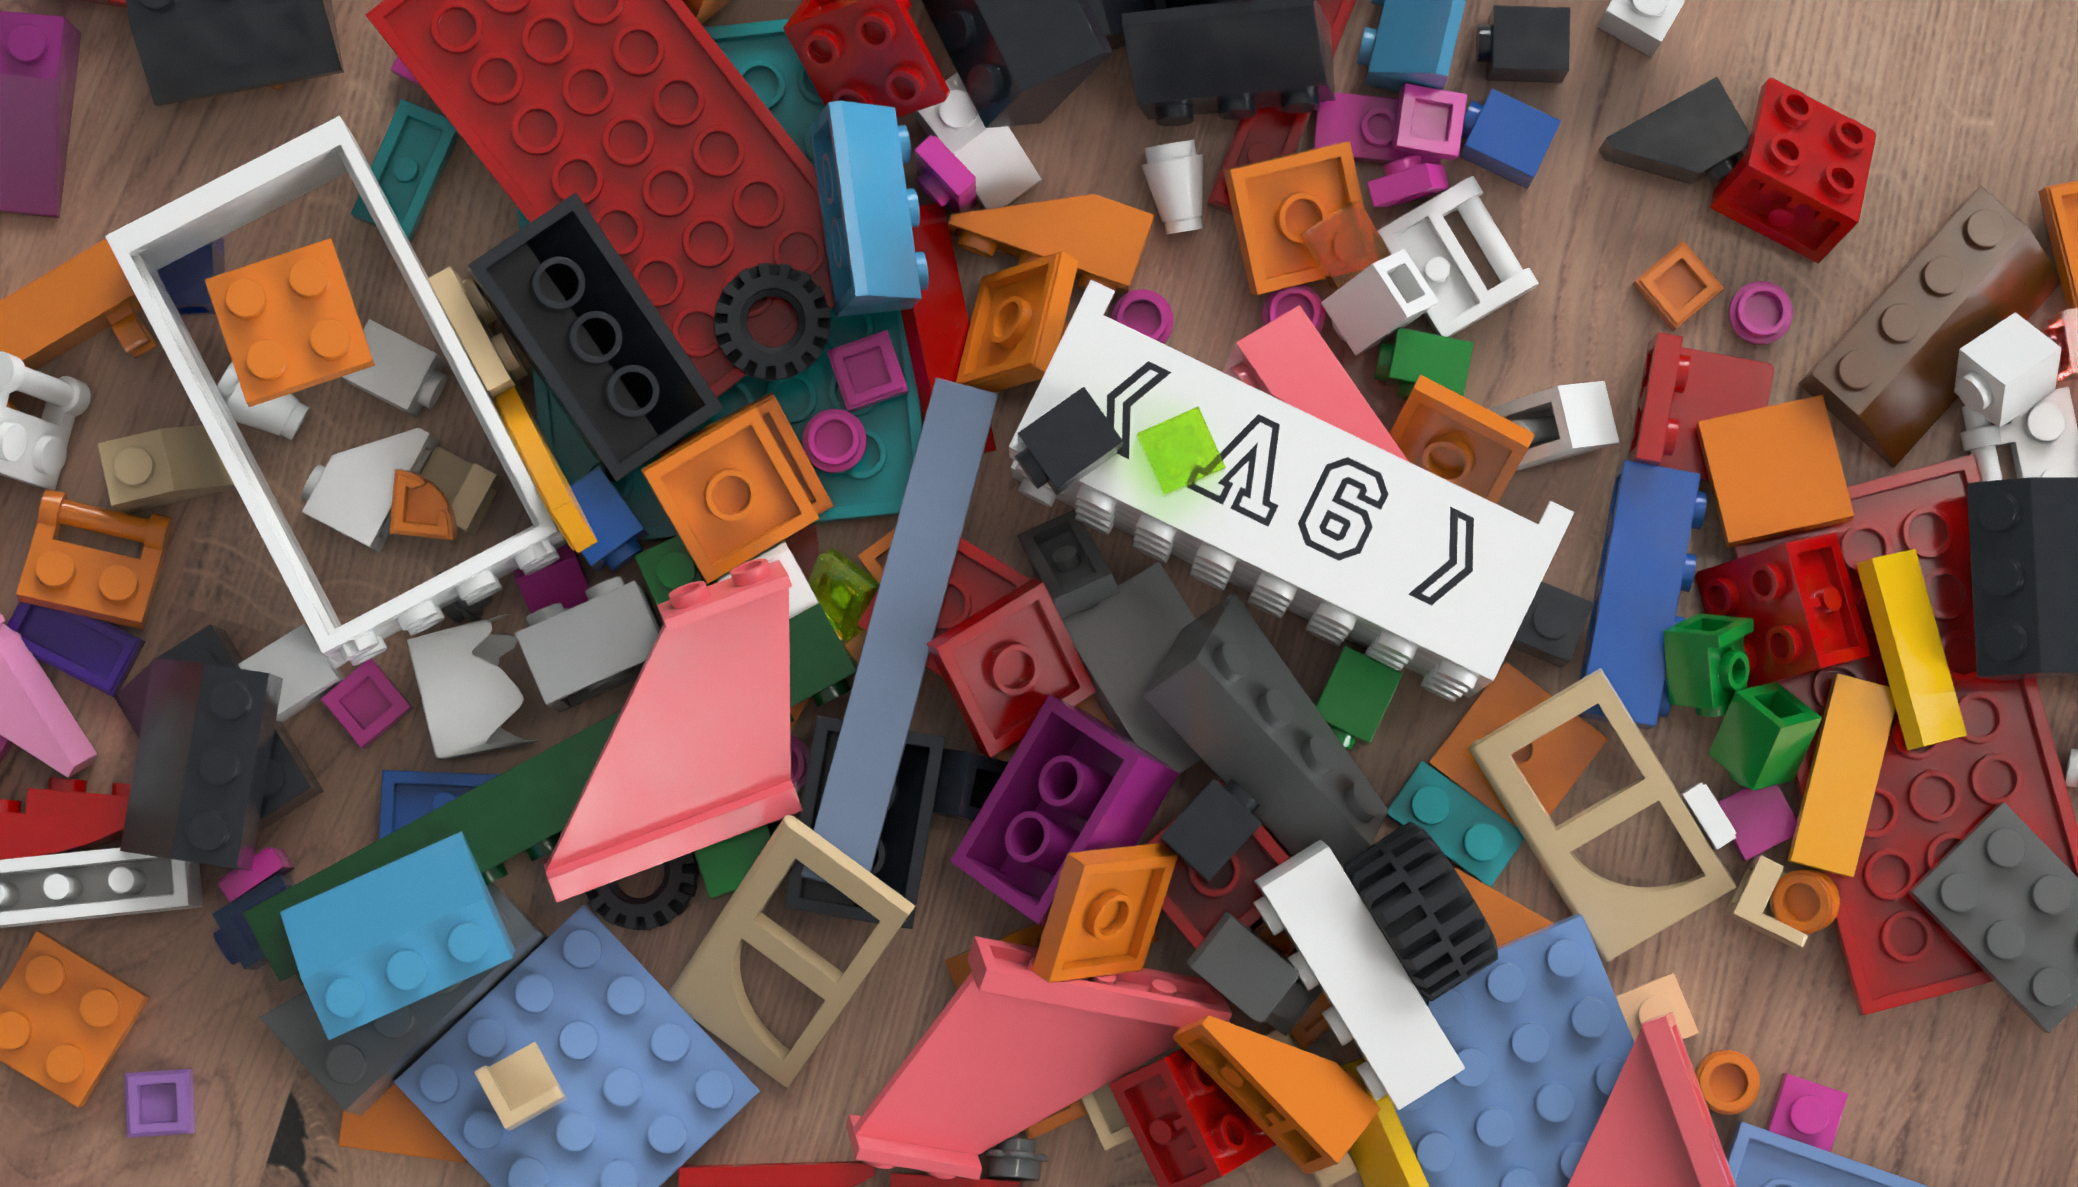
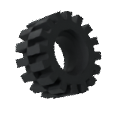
M768 262L758 264V266L750 269L746 268L738 273L731 282H728L717 301L714 328L719 348H721L726 359L733 367H737L743 374L752 378L776 381L797 376L815 363L828 341L831 330V313L825 299V294L821 287L813 282L811 276L803 270L801 272L792 268V265L784 263L769 264ZM766 297H778L787 301L797 314L798 327L794 337L788 343L779 347H766L757 343L751 337L747 328L749 310L757 301Z
M694 852L664 862L663 882L657 891L647 897H631L624 893L617 882L614 881L584 892L589 899L588 904L605 921L624 929L641 931L663 927L671 923V920L676 916L681 915L688 908L687 904L691 897L695 896L698 887L696 886L697 875H699V864L696 863Z

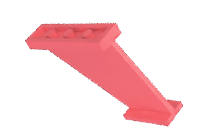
M760 558L745 562L730 571L731 578L709 586L704 581L682 585L668 594L669 601L657 605L664 624L550 858L543 860L546 875L557 903L777 821L786 815H793L803 811L796 790L791 782L789 588L792 587V584L780 560L768 563L767 559Z
M975 936L967 958L972 971L863 1116L849 1114L846 1128L855 1159L863 1160L867 1164L881 1169H891L898 1166L922 1170L940 1179H953L958 1176L979 1180L982 1172L979 1154L1175 1047L1178 1043L1172 1036L1179 1028L1208 1015L1229 1022L1232 1012L1224 995L1203 978L1143 967L1141 971L1048 983L1032 971L1038 948Z
M1673 1012L1645 1021L1641 1024V1030L1567 1187H1737Z

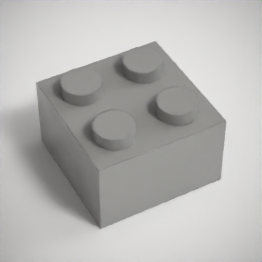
M615 577L599 583L585 591L589 601L570 609H564L562 603L544 607L526 617L529 627L515 632L546 705L562 712L637 679L662 626L648 593L636 581L623 583L621 577Z

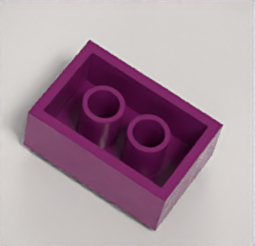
M1049 694L950 862L1035 923L1045 927L1067 853L1136 846L1179 775V772L1089 712Z

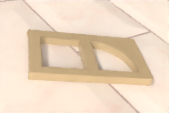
M1601 668L1483 738L1473 741L1468 747L1471 755L1571 914L1579 913L1583 915L1602 963L1614 960L1620 954L1736 888L1732 877ZM1599 704L1643 776L1560 825L1555 826L1511 754L1592 706ZM1659 801L1703 872L1690 879L1666 886H1627L1607 880L1592 872L1576 858L1572 851Z
M786 815L668 993L691 1018L788 1089L913 911L915 905L794 816ZM796 859L880 920L844 973L762 913V910ZM744 940L825 1000L791 1051L780 1043L764 1026L748 1000L740 971V955Z

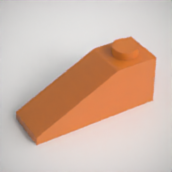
M1208 1015L1179 1028L1172 1036L1191 1058L1306 1175L1338 1164L1381 1109L1366 1094L1367 1091L1363 1082L1350 1071L1342 1069L1336 1062Z

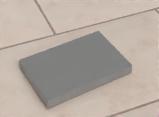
M1157 562L1118 585L1119 594L1101 601L1096 607L1088 611L1077 612L1065 617L1062 621L1096 690L1094 695L1117 732L1180 774L1203 759L1143 697V694L1180 631L1196 619L1160 562Z

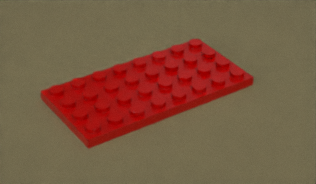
M383 0L365 14L529 223L575 192L578 194L716 398H719L747 376L737 367H733L726 359L723 351L719 348L714 328L717 301L722 294V290L738 273L746 268L750 269L758 266L761 263L769 262V264L784 263L792 265V268L801 272L803 270L811 276L813 282L820 286L824 292L827 305L830 309L834 307L815 168L682 0ZM763 298L757 301L748 312V331L751 337L763 346H782L788 343L797 331V314L794 308L781 298Z
M1973 454L1847 487L1854 512V518L1850 522L1730 547L1734 560L1786 542L1837 532L1871 656L1777 681L1822 717V719L1834 674L1838 673L1890 687L1856 563L1879 556L1916 549L1967 733L1966 736L1912 750H1907L1895 708L1854 877L1849 878L1822 871L1833 880L1839 892L1840 907L1833 923L1859 1015H1867L1993 982L1979 965L1907 892L1998 803L2005 802L2078 877V826L2036 678L1999 681L1977 677L1967 483L1981 482ZM1822 719L1794 778L1800 803H1802Z

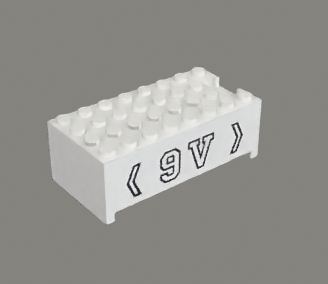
M1092 280L1089 281L1008 447L1009 458L1014 460L1011 466V478L1021 482L1017 490L1018 493L1049 508H1052L1055 499L1076 509V521L1082 522L1085 526L1099 533L1109 535L1112 528L1115 527L1134 536L1132 547L1155 560L1167 563L1170 555H1173L1192 564L1190 575L1211 587L1224 591L1229 582L1250 592L1251 595L1247 602L1265 613L1282 618L1286 610L1308 620L1309 622L1305 630L1321 640L1340 646L1341 642L1346 638L1367 648L1364 655L1397 671L1403 669L1404 666L1424 676L1420 686L1447 700L1455 702L1457 697L1461 698L1462 695L1470 698L1494 681L1572 518L1573 510L1549 500L1539 522L1536 523L1103 316L1114 291ZM1082 387H1085L1123 440V450L1056 496L1048 483L1037 489L1017 462L1015 455L1024 450L1018 442L1017 433Z

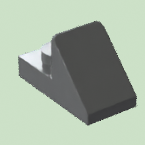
M1075 509L1017 535L1037 580L1044 582L1061 619L1077 612L1088 611L1096 607L1101 601L1120 593L1111 570L1085 525L1075 520Z
M1227 911L1186 962L1257 1023L1265 1021L1285 1036L1289 1034L1322 992L1319 985L1308 991L1299 978V971L1289 962V955Z

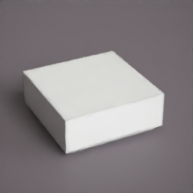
M1699 783L1680 793V796L1714 850L1721 848L1736 838L1735 834L1737 832L1706 784Z

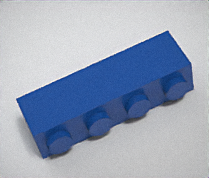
M1624 460L1616 468L1593 597L1594 604L1590 614L1579 680L1601 668L1637 727L1648 730L1656 726L1658 716L1667 718L1670 712L1671 705H1669L1668 685L1665 678L1666 661L1663 630L1685 620V617L1676 616L1680 591L1690 592L1695 574L1697 557L1695 554L1687 553L1691 528L1700 530L1702 527L1708 494L1707 492L1698 491L1701 475L1699 473ZM1599 704L1578 715L1582 718L1609 722Z

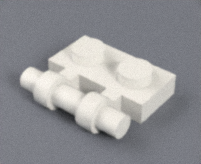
M2069 387L2055 389L2053 393L2001 428H1998L1996 425L1991 426V421L1980 412H1975L1967 406L1962 407L1966 431L1960 433L1964 452H1971V455H1974L1981 482L2002 480L1996 447L2006 445L2011 447L2017 478L2078 477V428Z

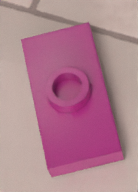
M1335 92L1336 100L1319 102L1320 107L1316 112L1313 148L1350 141L1354 161L1389 164L1407 157L1421 156L1423 164H1440V158L1391 150L1398 98Z
M930 135L914 150L917 175L919 176L916 179L917 184L940 208L946 204L955 214L969 212L977 205L976 177L936 135L934 137Z

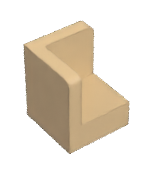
M436 447L420 474L431 480L445 494L453 508L457 528L473 537L478 532L505 482L497 474L476 463L472 464L442 447Z
M1762 855L1750 858L1724 915L1792 948H1803L1808 935L1776 920L1771 907V894L1775 885L1782 876L1787 874L1783 871L1784 866Z
M536 1042L527 1045L490 1067L485 1065L474 1071L500 1121L508 1131H512L567 1100Z

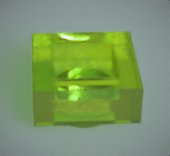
M1199 406L1137 433L1136 437L1163 497L1169 496L1226 469Z
M835 548L818 555L808 583L818 602L823 607L835 632L847 641L863 631L857 627V623L878 591L880 583Z

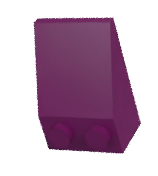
M0 11L1 213L60 218L81 32L62 16Z

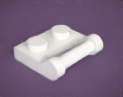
M1474 176L1459 182L1381 228L1376 233L1388 256L1403 249L1408 253L1439 303L1426 311L1424 315L1436 335L1452 337L1539 285L1530 268L1523 270L1479 198L1484 192ZM1458 210L1502 283L1487 290L1444 219V216Z
M0 351V475L35 487L56 489L60 471L66 461L67 445L75 417L81 415L90 403L91 393L85 382L70 376H62L57 379L25 367L20 358ZM13 391H19L46 401L42 418L39 419L6 407L9 394Z

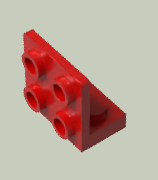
M910 0L802 1L783 27V30L825 106L828 102L847 101L895 107L896 118L937 105L947 99L950 89L908 12L912 6Z
M1769 78L1760 90L1746 155L1714 189L1710 208L1819 264L1859 222L1876 133L1855 119L1839 113L1805 95L1803 92L1793 89L1774 78Z
M1658 332L1648 342L1627 460L1701 474V481L1709 482L1696 431L1697 422L1767 407L1774 367L1766 362L1682 347L1683 336Z
M1837 532L1786 542L1698 571L1695 575L1705 614L1753 619L1754 631L1743 636L1744 651L1750 666L1747 688L1777 682L1810 671L1849 663L1871 656Z
M1183 1048L1109 1083L1112 1093L1159 1187L1203 1186L1225 1176L1277 1145Z

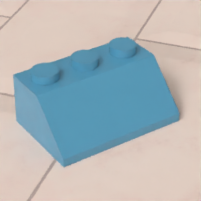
M1371 0L1372 4L1382 6L1377 29L1365 27L1356 64L1368 66L1364 85L1400 93V88L1405 83L1443 90L1449 75L1466 0Z
M847 101L828 102L810 126L809 131L835 317L911 309L922 299L921 291L928 289L929 276L924 252H915L912 227L919 226L920 211L915 189H906L903 164H909L911 159L908 129L906 125H897L895 107Z
M462 831L280 912L301 980L328 1040L513 958L515 952L512 941Z

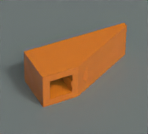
M1096 194L951 214L948 224L950 234L959 237L957 246L988 258H993L994 252L997 250L1019 258L1017 265L1064 251L1079 260L1075 278L1079 279L1078 289L1085 291L1089 281L1092 280L1114 291V293L1117 292L1124 295L1131 290L1153 228L1154 214Z

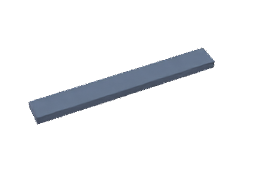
M940 378L935 379L813 830L870 873L930 655V650L926 643L933 640L998 401L997 393ZM804 865L801 874L802 878L829 884Z

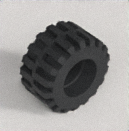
M1408 822L1343 863L1344 872L1419 994L1427 1000L1434 1001L1498 960L1496 939L1485 917L1454 867L1424 829L1412 822Z

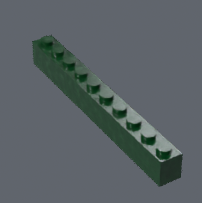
M819 603L789 619L790 708L811 697L817 708L850 691L851 688L846 678L856 674V669L821 604ZM621 710L243 912L279 982L296 975L300 985H304L280 915L282 910L460 831L463 832L486 886L507 876L508 872L503 863L526 851L531 861H535L552 852L559 840L560 832L563 831ZM790 713V723H791V722L794 721V718H793L792 714Z

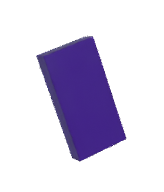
M24 602L18 603L7 624L10 629L21 634L26 647L35 658L112 697L120 692L146 642L107 621Z

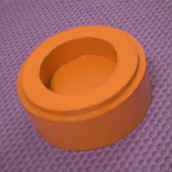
M1802 868L1785 874L1777 881L1771 894V907L1776 920L1804 934H1811L1828 927L1834 921L1840 907V896L1835 883L1827 874L1813 868Z
M1732 1050L1711 1052L1700 1060L1694 1071L1707 1107L1712 1112L1724 1115L1738 1114L1749 1108L1758 1096L1760 1090L1759 1072L1755 1064L1740 1052Z

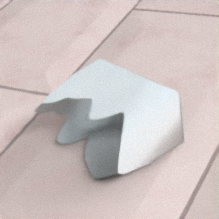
M509 614L499 615L489 620L466 623L407 640L436 759L452 760L539 742V739L526 740L501 728V725L520 708L524 701L519 688L498 667L499 657L515 647L518 641L517 637L490 634L493 630L491 622L502 619Z

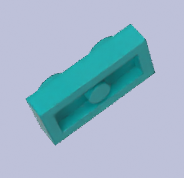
M401 99L371 169L408 240L412 242L460 134L446 117ZM359 194L350 214L355 219L377 227Z
M1424 761L1418 764L1387 808L1386 816L1400 826L1412 822L1424 829L1436 842L1448 860L1489 887L1492 886L1524 841V837L1517 827Z

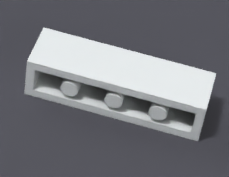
M1318 840L1254 880L1263 897L1253 902L1256 909L1274 936L1285 930L1297 950L1296 953L1288 957L1289 962L1299 971V978L1308 991L1319 985L1331 1005L1330 1008L1322 1012V1015L1342 1046L1353 1040L1365 1060L1364 1063L1356 1067V1070L1376 1101L1387 1095L1393 1105L1400 1110L1465 1069L1327 844L1322 840Z
M121 847L0 860V928L203 907L200 863L120 851Z

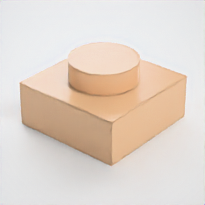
M1669 973L1616 995L1634 1042L1641 1030L1642 1023L1669 1012L1674 1014L1682 1039L1699 1033L1674 973Z

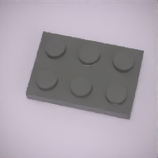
M2005 802L1998 803L1907 893L2044 1033H2050L2078 1005V877Z

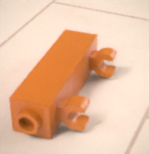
M107 239L100 241L0 300V351L20 358L25 367L37 370L112 326L126 353H131L135 359L157 345L136 312L142 306ZM9 397L6 407L19 411Z

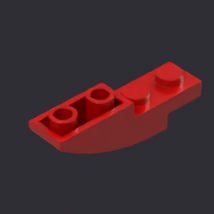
M49 777L47 789H27L25 814L20 813L21 801L0 799V860L81 852L122 838L131 784L113 782L111 795L87 793L88 781Z

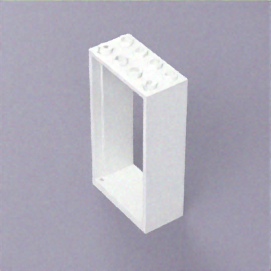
M340 116L105 236L322 654L337 662L350 660L352 666L363 663L387 649L383 639L400 630H408L410 636L425 631L445 619L441 609L460 599L465 600L468 606L478 603L500 591L503 587L498 579L510 574L514 570L519 568L523 570L525 575H530L551 565L560 558L556 549L567 544V541L550 517L489 392L429 283L424 268L362 150ZM348 172L529 515L533 526L341 625L157 270Z

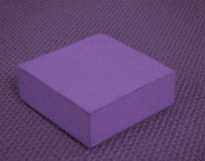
M193 1069L124 1073L127 1138L196 1133Z

